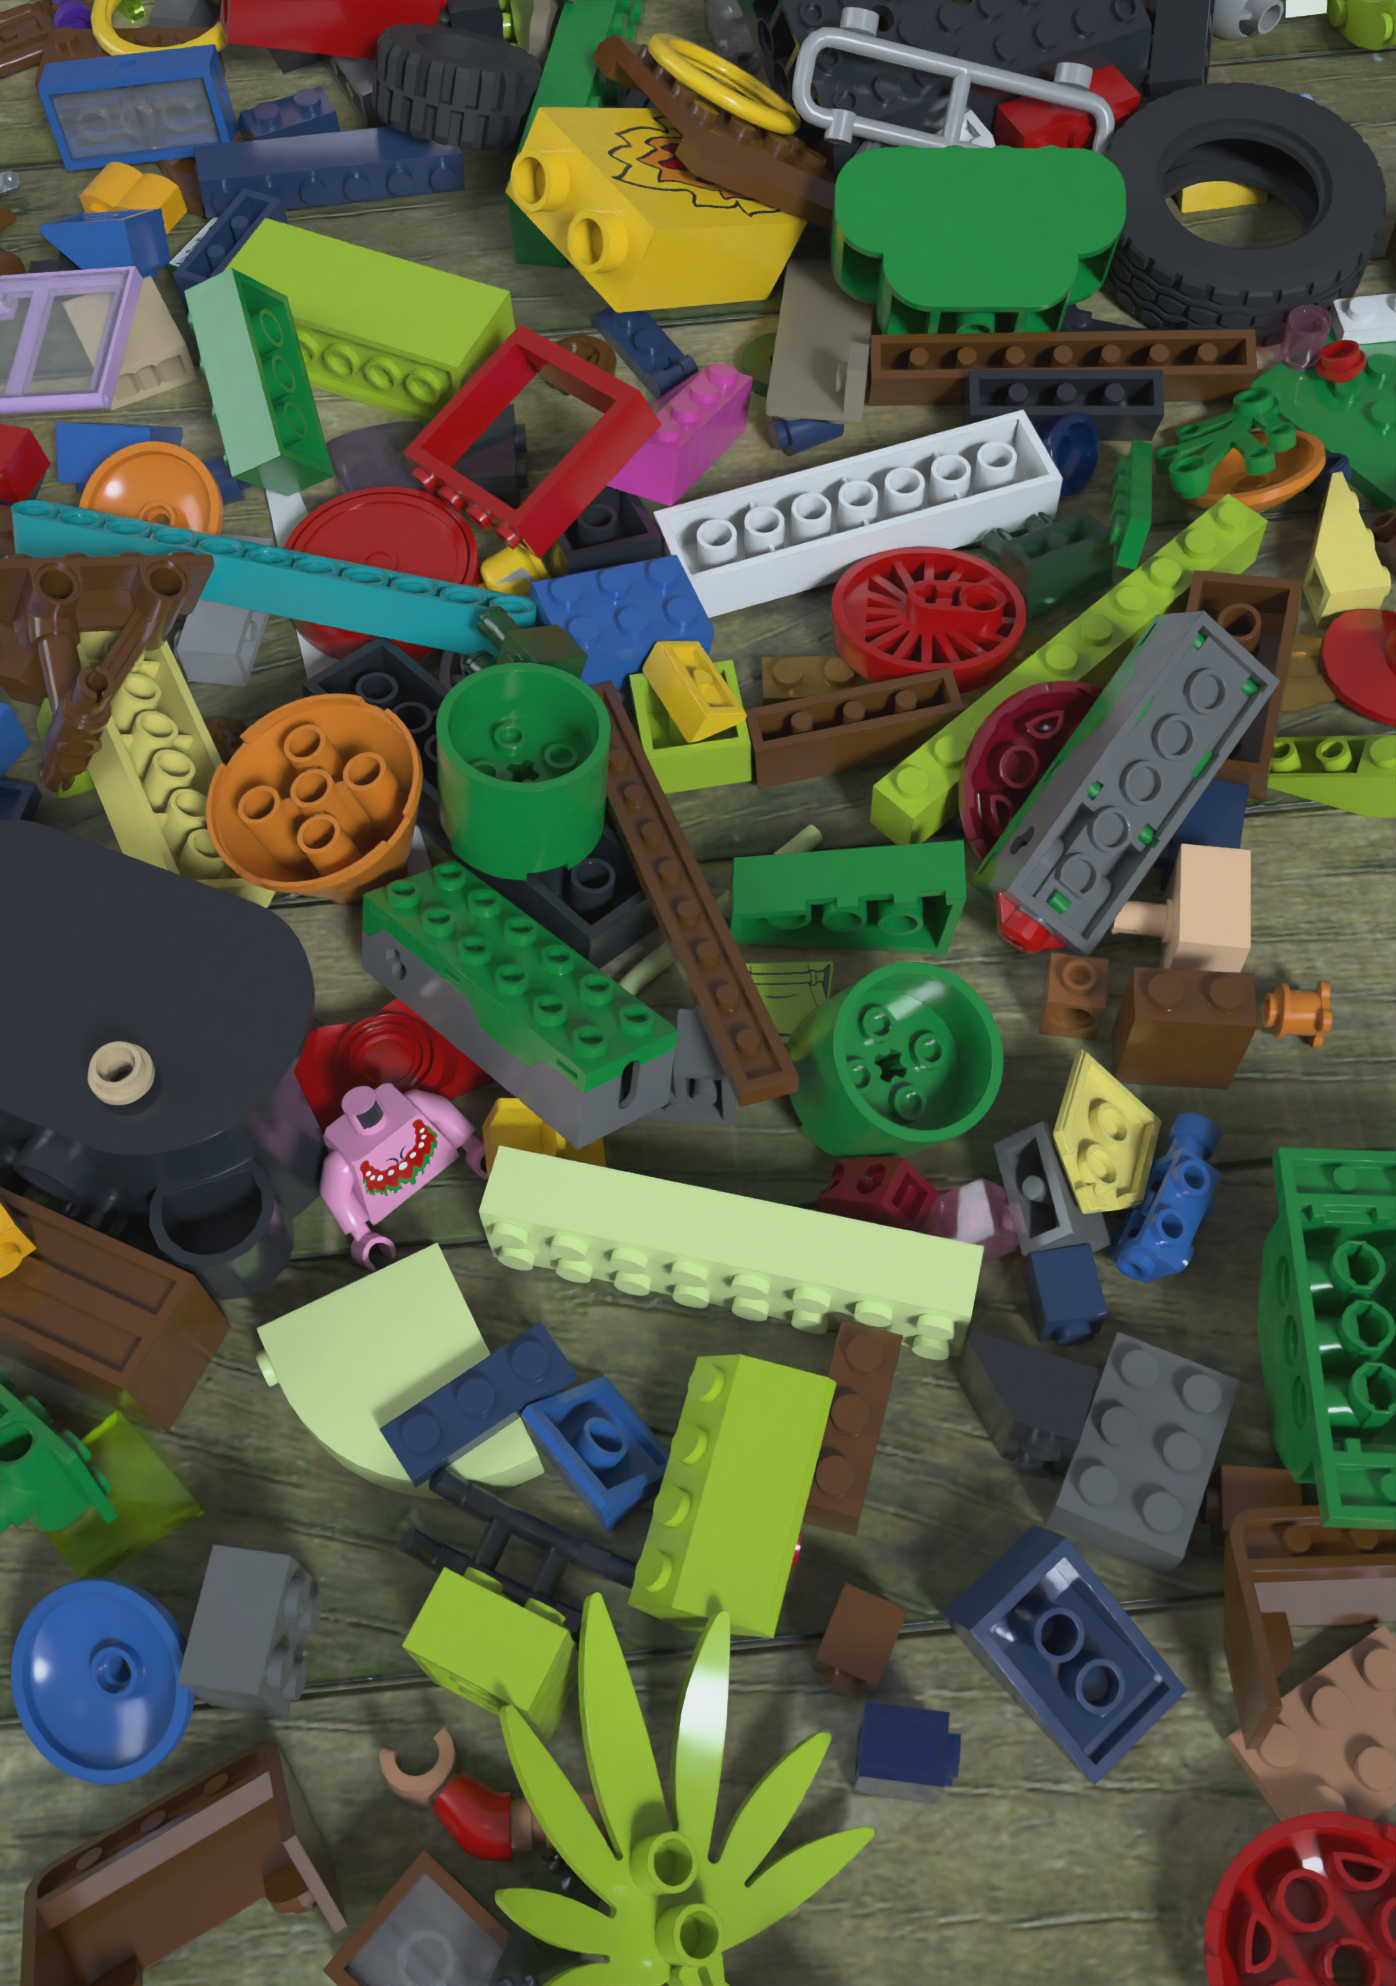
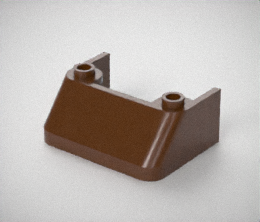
M1319 1505L1251 1508L1235 1517L1225 1539L1223 1646L1246 1750L1260 1749L1283 1709L1276 1678L1284 1673L1293 1657L1294 1645L1290 1627L1396 1623V1530L1322 1527Z
M263 1741L245 1748L64 1854L42 1869L30 1882L24 1895L20 1986H143L144 1970L265 1897L277 1913L287 1914L293 1912L299 1914L307 1912L318 1905L335 1934L347 1927L348 1924L335 1867L290 1766L278 1745L272 1741Z

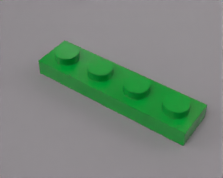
M1133 439L1128 456L1119 455L1112 477V484L1115 485L1111 497V503L1114 505L1110 517V523L1113 526L1109 544L1116 546V566L1136 570L1151 526L1152 444Z

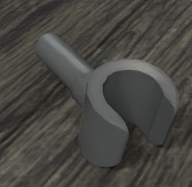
M752 38L745 40L737 51L713 52L749 74L761 62L759 57L752 56L757 51Z

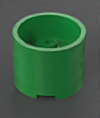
M518 662L495 665L479 670L457 683L445 696L436 719L439 818L447 837L452 842V850L464 862L481 872L495 877L527 880V873L548 871L563 865L569 870L578 865L593 851L601 837L604 826L611 723L603 701L589 685L576 676L555 667Z
M922 962L893 963L869 973L809 1012L793 1031L786 1047L799 1076L798 1092L789 1095L794 1109L803 1123L800 1128L815 1145L838 1159L854 1158L855 1156L903 1158L963 1134L977 1124L988 1112L999 1091L1003 1074L1004 1057L1002 1041L997 1024L986 1003L969 984L957 975L941 967Z

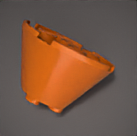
M322 694L302 698L285 704L256 721L240 735L244 743L234 753L227 765L219 763L207 795L206 822L208 832L220 857L237 875L249 883L272 891L331 899L335 903L343 904L363 901V894L407 877V864L411 854L422 789V761L419 749L411 733L398 716L388 708L383 710L366 703L361 696L351 694Z

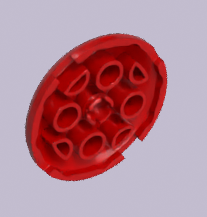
M1325 1811L1308 1813L1282 1821L1261 1832L1248 1842L1231 1860L1213 1892L1206 1917L1203 1957L1207 1986H1341L1333 1981L1334 1974L1331 1966L1332 1957L1338 1947L1349 1951L1356 1958L1360 1967V1980L1357 1986H1396V1826L1389 1823L1382 1824L1364 1817L1344 1814V1812Z

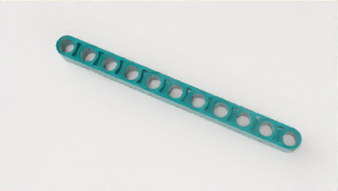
M26 500L11 506L15 554H27L33 558L61 557L69 553H83L88 557L115 556L123 552H137L142 556L168 555L176 551H190L195 555L210 554L213 556L215 567L199 598L200 600L466 655H473L478 651L486 650L493 655L496 661L500 652L476 628L477 624H483L478 619L485 610L493 606H501L521 629L536 627L537 605L532 600L521 596L49 501Z

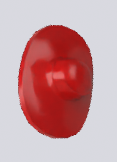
M1357 609L1345 612L1331 623L1321 641L1319 664L1325 683L1342 702L1357 712L1383 724L1396 727V612L1378 609Z

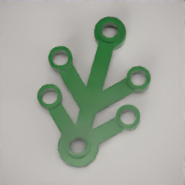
M1258 387L1242 391L1233 398L1234 406L1230 412L1178 428L1175 431L1177 445L1161 448L1153 454L1156 473L1170 475L1171 487L1174 491L1178 492L1180 498L1193 499L1204 495L1208 491V484L1212 481L1211 471L1233 447L1243 456L1245 472L1248 475H1263L1274 470L1276 467L1274 452L1288 450L1294 447L1297 441L1294 424L1284 422L1276 415L1280 411L1279 401L1273 397L1271 389ZM1258 428L1264 431L1266 445H1263L1248 431Z

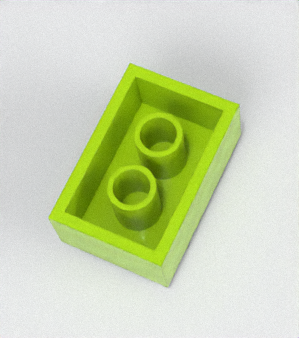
M444 1567L402 1647L434 1683L498 1717L501 1707L509 1704L514 1705L535 1735L549 1743L578 1684L579 1653L576 1649L577 1643L572 1640L570 1635L572 1631L563 1625L565 1617L555 1609L532 1598L527 1600L524 1608L517 1605L510 1598L502 1594L504 1586L500 1582L474 1568L468 1567L464 1576H461Z

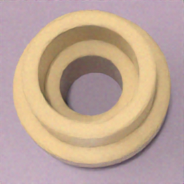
M122 1041L111 1042L98 1049L90 1061L88 1070L90 1088L101 1101L111 1105H125L138 1100L150 1089L155 1077V1066L149 1054L138 1045ZM125 1070L132 1071L125 1079L114 1082L115 1077L120 1072Z

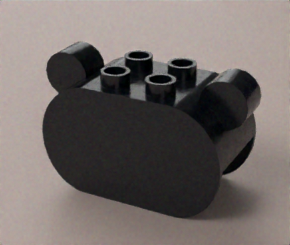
M0 820V1187L21 1197L24 1196L29 1187L61 1200L55 1212L120 1242L123 1241L129 1229L155 1239L170 1263L195 1275L210 1297L221 1300L244 1298L271 1285L288 1264L295 1245L294 1223L292 1219L303 1212L319 1197L323 1161L328 1155L323 1133L293 1072L303 1053L309 1033L318 1027L326 1026L313 1017L315 1006L313 973L299 938L291 927L278 915L252 901L44 824L25 820ZM122 1041L140 1046L149 1054L155 1066V1077L150 1089L141 1098L129 1104L111 1105L101 1101L94 1094L88 1083V1070L93 1055L102 1046L111 1042ZM125 1070L120 1072L115 1077L114 1082L125 1079L132 1071Z

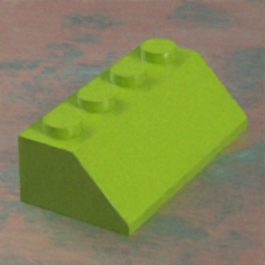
M741 1354L697 1357L694 1371L689 1379L688 1393L678 1428L672 1439L671 1453L661 1488L654 1503L653 1516L642 1555L636 1566L635 1580L628 1605L679 1629L700 1632L703 1631L710 1616L721 1611H728L731 1616L730 1634L774 1638L837 1382L826 1376Z

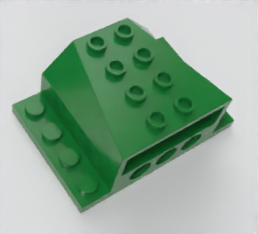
M1278 1147L1272 1158L1279 1217L1264 1242L1256 1324L1271 1443L1295 1483H1316L1322 1527L1396 1530V1151Z

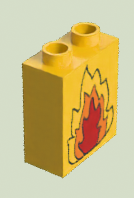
M539 107L523 149L514 160L511 179L505 193L617 313L768 299L807 224L805 219L693 175L675 155L683 135L659 108Z

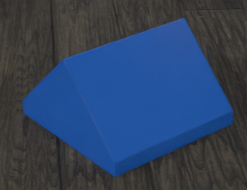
M605 1376L529 1404L521 1413L530 1439L607 1534L660 1490L670 1452Z

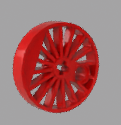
M938 547L896 548L873 554L859 561L841 576L832 597V636L838 653L847 665L873 683L951 668L959 693L962 694L992 683L1012 665L1025 628L1026 605L1022 594L1014 582L998 568L984 560L956 550ZM921 648V662L911 661L916 651ZM932 651L939 663H932Z

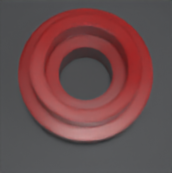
M1353 340L1332 342L1320 350V358L1316 362V371L1319 377L1332 383L1350 381L1365 367V353L1359 349V344Z

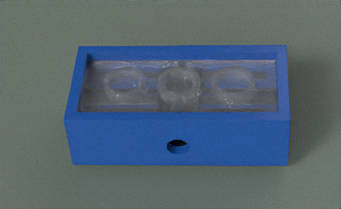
M215 44L46 63L37 86L66 171L101 168L110 162L136 164L195 157L194 147L235 143V137L238 132L237 121Z

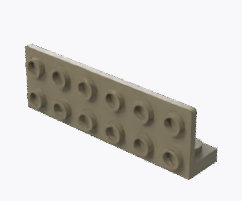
M788 260L766 400L765 414L768 416H778L784 420L791 421L803 418L827 420L833 424L862 423L873 304L860 302L847 295L836 283L830 261Z

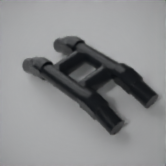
M444 1467L438 1468L432 1475L428 1486L429 1490L448 1500L453 1506L483 1522H488L472 1559L470 1556L457 1551L443 1542H438L414 1527L409 1528L404 1533L399 1543V1550L421 1562L423 1566L439 1575L445 1567L464 1576L467 1568L471 1567L500 1582L504 1586L502 1594L523 1608L529 1598L548 1605L565 1617L563 1625L572 1631L570 1634L571 1638L578 1642L580 1641L583 1611L553 1599L568 1564L571 1563L572 1566L603 1580H610L629 1589L633 1587L635 1570L638 1564L539 1519L499 1499L497 1495L486 1491L473 1482H467ZM511 1535L517 1536L546 1551L530 1587L495 1571ZM613 1626L615 1633L617 1634V1627Z

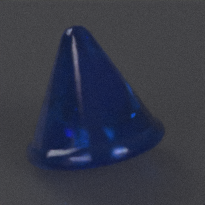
M1072 412L1064 415L1056 423L1037 432L1063 478L1060 496L1066 497L1075 495L1085 488L1095 471L1099 455V438L1094 423L1083 413Z

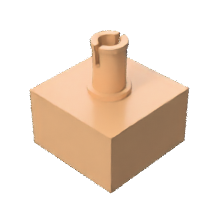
M1181 844L1161 904L1128 900L1110 925L1111 934L1125 933L1160 937V968L1240 973L1251 949V850Z

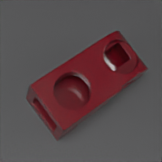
M855 1156L854 1158L838 1160L833 1169L831 1180L826 1189L819 1195L817 1204L827 1214L919 1233L939 1192L904 1158Z

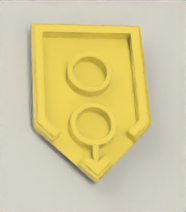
M1082 1049L1076 1052L1053 1131V1141L1077 1206L1083 1214L1136 1208L1143 1204L1162 1120Z

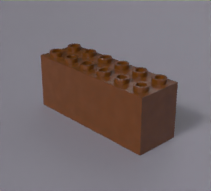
M0 1187V1196L37 1248L22 1258L21 1263L14 1271L0 1278V1354L168 1434L231 1328L230 1323L195 1275Z

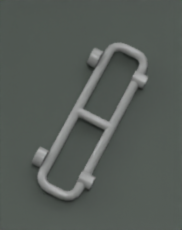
M843 8L840 27H822L811 32L803 41L797 56L792 84V99L795 108L806 122L816 127L824 128V140L833 144L851 145L852 136H857L895 146L911 145L916 148H944L950 145H959L964 148H989L959 140L971 83L1091 113L1096 120V133L1092 151L1103 156L1114 135L1115 119L1110 105L1103 97L1089 91L1093 74L1092 68L1077 63H1058L1054 82L876 38L879 15L863 8ZM830 47L953 78L942 136L856 116L855 113L843 109H827L816 105L811 97V84L817 54L822 49Z

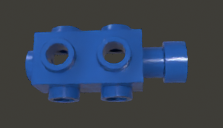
M1181 1113L1176 1117L1167 1137L1170 1147L1166 1155L1152 1162L1143 1204L1136 1208H1129L1121 1228L1113 1232L1110 1241L1111 1249L1107 1257L1116 1263L1117 1269L1125 1276L1146 1284L1170 1274H1178L1191 1260L1194 1253V1246L1191 1242L1199 1225L1207 1219L1215 1206L1216 1199L1212 1195L1222 1173L1204 1161L1212 1157L1221 1138L1219 1127L1210 1119L1195 1113Z

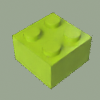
M733 660L714 662L713 664L743 708ZM643 673L629 675L637 737L664 794L751 781V742L746 719L742 723L701 741L689 743L685 740Z

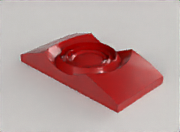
M398 998L379 1011L354 1022L322 1026L310 1032L303 1053L293 1071L323 1134L329 1125L345 1114L342 1109V1100L348 1091L355 1087L368 1086L375 1090L382 1084L391 1083L401 1094L417 1089L441 1095L451 1101L496 1081Z

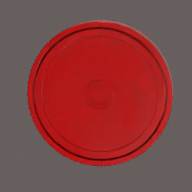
M393 486L372 487L338 496L308 514L293 530L283 548L477 587L478 584L482 583L477 544L467 521L442 499L411 488ZM292 619L299 633L309 644L337 660L345 658L379 638V636ZM390 639L413 660L437 650V648Z

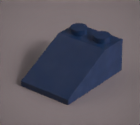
M1036 1525L1030 1527L941 1613L981 1665L1093 1785L1187 1691L1183 1683L1069 1540L1062 1535Z

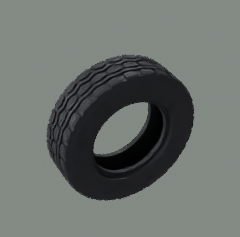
M1223 82L1202 84L1197 87L1191 86L1171 92L1166 97L1162 96L1145 105L1142 110H1138L1122 125V128L1117 130L1104 154L1120 171L1126 188V218L1104 284L1111 294L1116 296L1117 301L1133 315L1135 314L1141 321L1155 329H1158L1159 326L1174 328L1184 321H1189L1194 326L1193 330L1255 329L1256 347L1287 342V340H1294L1314 331L1317 326L1321 327L1330 320L1328 312L1335 300L1353 297L1356 289L1359 287L1385 219L1387 204L1385 181L1381 168L1377 165L1378 161L1368 144L1364 143L1362 136L1348 122L1345 123L1340 116L1325 106H1320L1315 101L1297 93L1293 94L1276 87L1255 85V83L1231 82L1223 84ZM1232 181L1244 183L1245 185L1265 191L1282 201L1298 219L1303 233L1286 243L1270 248L1238 249L1226 247L1207 241L1186 229L1171 213L1166 200L1186 187L1203 182Z

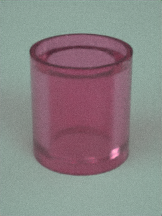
M1301 305L1290 312L1279 351V359L1283 365L1296 371H1308L1316 368V362L1320 358V350L1326 346L1332 325V317L1327 310L1316 305Z

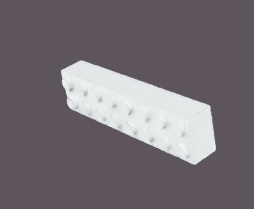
M1020 410L654 511V524L662 536L661 557L678 556L708 618L837 582L854 564L873 554L886 550L917 546L953 549L1055 520L1063 478L1025 411Z

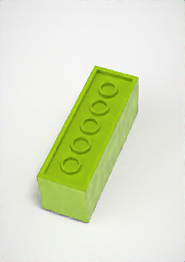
M268 218L262 221L224 270L233 268L288 297L311 387L429 424L515 331L510 291Z

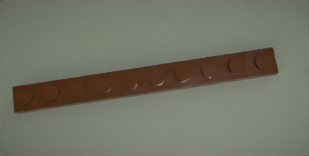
M612 682L591 685L590 687L603 701L611 723L605 806L739 1107L798 1092V1073Z

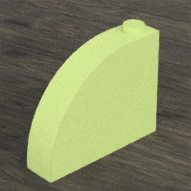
M435 1243L256 1328L265 1349L255 1353V1356L268 1385L271 1387L275 1384H280L288 1402L316 1441L348 1470L369 1482L392 1491L417 1497L444 1499L429 1490L430 1479L417 1488L414 1486L379 1430L491 1355L438 1243ZM521 1418L445 1468L467 1482H473L490 1493L514 1487L545 1473L539 1455Z

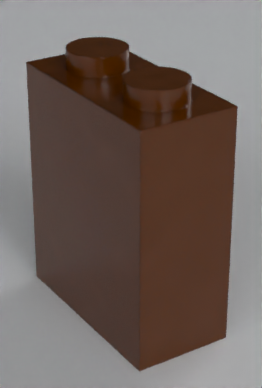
M1133 967L1111 1032L1112 1076L1121 1084L1228 1090L1258 1027L1254 973Z

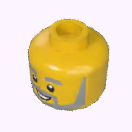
M517 545L514 550L507 547L481 563L480 574L483 582L478 584L477 588L528 597L531 595L532 582L552 578L541 558H537Z

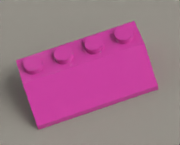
M709 364L666 392L650 406L662 425L606 486L672 507L746 430L753 377L738 373L736 368L727 364Z

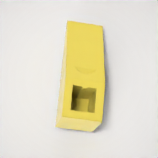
M1342 472L1332 473L1324 495L1303 583V591L1317 627L1331 625L1335 619L1345 612L1357 609L1380 610L1383 600L1389 594L1391 588L1390 573L1387 567L1382 566L1375 551L1373 533L1371 529L1365 527L1359 513L1357 495L1354 491H1350Z

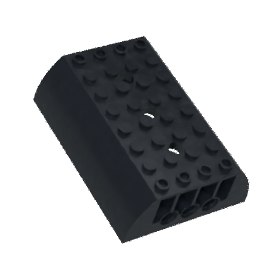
M737 0L771 89L785 99L799 115L800 128L796 132L808 140L806 147L818 152L827 159L825 167L836 178H838L844 165L854 157L866 138L852 136L851 145H838L825 141V129L806 122L797 112L792 99V84L797 56L803 41L811 32L822 27L839 28L843 8H863L883 16L889 24V30L886 32L877 31L876 38L1054 82L1058 63L1082 64L1092 68L1093 71L1113 64L1138 92L1144 80L1151 42L1152 25L1142 0H969V4L964 6L955 3L953 0ZM826 47L816 57L811 84V97L816 105L823 108L843 109L855 113L856 116L935 134L943 129L953 78ZM971 83L965 113L972 110L994 136L997 106L1020 98L1023 95ZM884 143L880 148L885 146L887 148H896L898 146Z

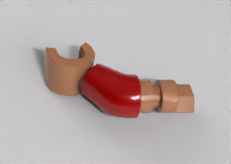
M445 1727L433 1737L439 1753L438 1762L432 1770L423 1775L410 1776L401 1771L402 1762L398 1750L384 1744L381 1747L379 1753L381 1771L395 1798L411 1807L424 1808L434 1805L432 1812L465 1854L484 1861L507 1862L513 1861L514 1853L534 1852V1843L546 1842L547 1850H556L537 1821L526 1798L512 1799L511 1791L497 1792L467 1770L460 1774L457 1773L459 1764L452 1737ZM595 1794L578 1795L606 1840L605 1824Z

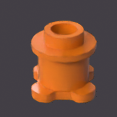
M1318 981L1316 991L1292 990L1288 984L1279 983L1275 992L1267 993L1264 998L1262 1009L1264 1027H1271L1272 1035L1275 1039H1283L1285 1034L1309 1036L1310 1047L1321 1048L1323 1038L1326 1032H1330L1332 1025L1330 983L1328 981Z

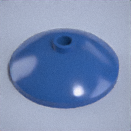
M90 1577L69 1583L48 1594L33 1608L25 1619L15 1642L11 1662V1686L15 1708L22 1726L32 1743L50 1763L61 1771L91 1783L116 1784L126 1782L145 1774L160 1764L170 1755L182 1739L191 1718L195 1694L177 1684L187 1641L179 1625L165 1606L150 1593L135 1584L111 1577ZM123 1658L128 1663L131 1673L126 1670Z

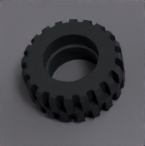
M401 23L396 24L395 27H387L378 38L371 102L382 121L386 124H392L393 128L401 132H409L414 137L429 139L437 144L446 146L447 144L459 146L462 149L471 150L475 148L482 151L500 149L508 151L512 150L513 147L519 148L543 71L539 61L533 54H528L527 50L515 47L508 41L498 40L487 34L474 33L457 27L450 28L438 24L424 25L423 23H412L407 25Z

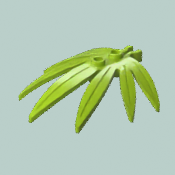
M596 1592L588 1595L584 1601L578 1659V1690L582 1736L594 1793L605 1827L617 1853V1859H615L602 1833L564 1773L514 1705H505L500 1709L499 1718L508 1754L524 1796L537 1821L570 1868L611 1908V1914L607 1917L583 1903L547 1891L528 1888L499 1889L495 1892V1902L500 1909L517 1925L533 1936L562 1949L584 1954L603 1955L605 1957L603 1963L585 1964L565 1970L548 1980L543 1986H661L664 1983H667L669 1986H730L725 1982L721 1952L758 1934L802 1904L835 1876L875 1836L874 1829L867 1826L847 1829L816 1838L781 1855L764 1867L745 1885V1881L776 1843L807 1792L832 1739L831 1733L824 1731L811 1734L799 1742L761 1777L732 1818L719 1845L714 1861L712 1863L709 1862L708 1851L721 1777L727 1717L731 1616L728 1611L715 1613L708 1619L692 1655L682 1686L675 1717L670 1758V1802L673 1830L671 1831L641 1709L601 1593Z

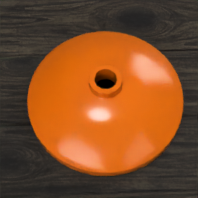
M1295 430L1296 445L1285 451L1274 452L1275 469L1269 473L1256 476L1248 475L1245 472L1243 456L1233 447L1211 471L1212 481L1208 484V491L1200 497L1182 500L1195 508L1207 511L1229 493L1256 513H1262L1284 503L1314 481L1326 462L1324 444L1318 437L1310 433ZM1264 431L1250 432L1258 441L1266 445Z
M166 442L137 443L112 454L91 475L79 504V508L158 524L170 520L169 526L220 536L223 523V500L213 474L191 452Z

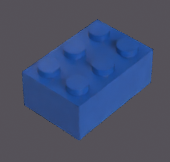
M677 555L532 582L530 600L537 605L536 627L558 624L588 654L581 680L589 686L611 681L615 690L629 688V675L643 673V665L657 641H699L709 656L715 630Z

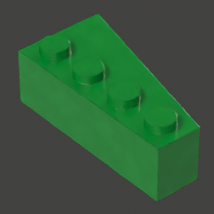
M964 840L733 858L729 884L728 928L735 943L946 955L967 899Z

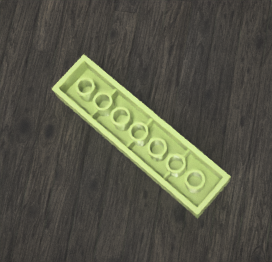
M500 1145L479 1209V1215L493 1257H497L499 1262L513 1269L527 1271L531 1270L534 1265L556 1270L560 1277L577 1283H588L591 1278L613 1282L617 1289L632 1295L643 1296L649 1294V1291L673 1295L672 1297L676 1302L688 1307L705 1308L708 1306V1303L732 1308V1312L735 1315L753 1321H764L768 1316L791 1321L792 1326L813 1334L826 1333L827 1329L839 1331L841 1321L845 1320L903 1335L901 1345L912 1347V1351L915 1354L933 1360H945L949 1355L961 1357L972 1317L984 1246Z

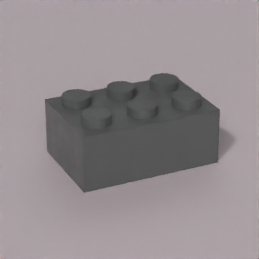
M1117 1332L1094 1388L1080 1443L1063 1475L1046 1525L1169 1576L1183 1560L1240 1380Z

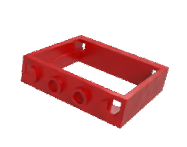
M520 324L402 453L415 468L411 476L422 484L429 494L433 495L438 490L439 496L454 511L460 514L466 509V514L477 526L487 533L494 528L495 534L510 549L514 550L519 545L540 559L662 424L640 390ZM535 375H538L604 413V415L522 505L515 510L451 467Z

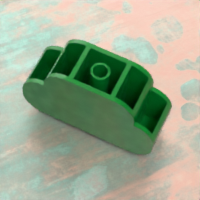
M902 145L896 148L866 150L854 156L844 165L836 181L831 236L832 274L836 283L847 295L860 302L877 304V320L883 335L1059 332L1067 306L1080 303L1093 296L1106 279L1126 218L1125 183L1120 171L1109 159L1097 152L1080 148H1059L1053 145L1041 148H1012L1006 145L992 148H964L959 145H950L944 148H916L911 145Z

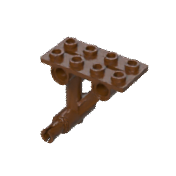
M176 551L168 555L142 556L137 552H123L115 556L88 557L83 553H69L61 557L33 558L27 554H13L0 558V621H12L18 644L26 651L39 655L53 720L42 746L44 764L39 772L40 781L48 790L58 792L61 782H63V792L70 789L75 781V776L80 775L88 768L93 755L102 748L101 737L112 715L111 704L143 652L156 650L164 645L178 615L193 613L215 567L212 555H195L190 551ZM121 631L100 666L95 667L93 676L89 678L92 673L91 667L87 666L82 669L77 646L81 642L79 632Z

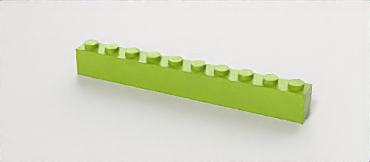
M1229 493L877 782L873 786L870 823L897 845L919 844L927 840L959 812L958 787L964 756L977 729L999 704L1020 690L1050 681H1078L1105 689L1156 615L1186 612L1194 570L1241 574L1255 562L1268 520Z

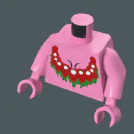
M391 1083L382 1084L375 1090L368 1086H359L348 1091L342 1100V1109L345 1114L329 1125L323 1134L328 1155L323 1161L319 1185L320 1195L343 1233L348 1234L351 1232L354 1237L351 1244V1255L354 1261L372 1271H376V1269L369 1261L368 1254L374 1244L377 1243L381 1252L390 1259L395 1258L396 1249L390 1239L370 1231L366 1222L369 1221L375 1226L460 1157L456 1149L461 1146L466 1151L465 1158L469 1168L483 1179L488 1180L487 1173L480 1167L481 1158L485 1155L484 1139H478L473 1134L477 1129L447 1098L441 1095L417 1089L401 1094Z

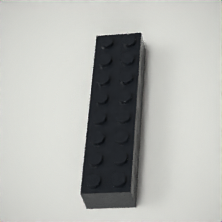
M379 637L302 682L303 698L322 694H351L361 696L366 703L383 710L388 708L396 714L414 738L422 761V789L416 825L458 863L599 970L659 927L619 835L606 823H604L597 845L578 865L569 870L563 865L548 871L527 873V880L504 879L486 874L473 868L454 853L452 842L447 837L439 818L436 739L438 710L450 690L389 638Z

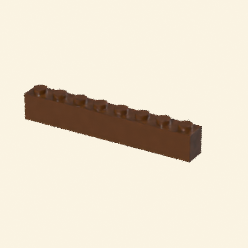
M1255 329L871 335L868 358L869 406L962 405V394L969 370H1163L1164 402L1233 401V398L1238 393L1250 389L1257 375Z

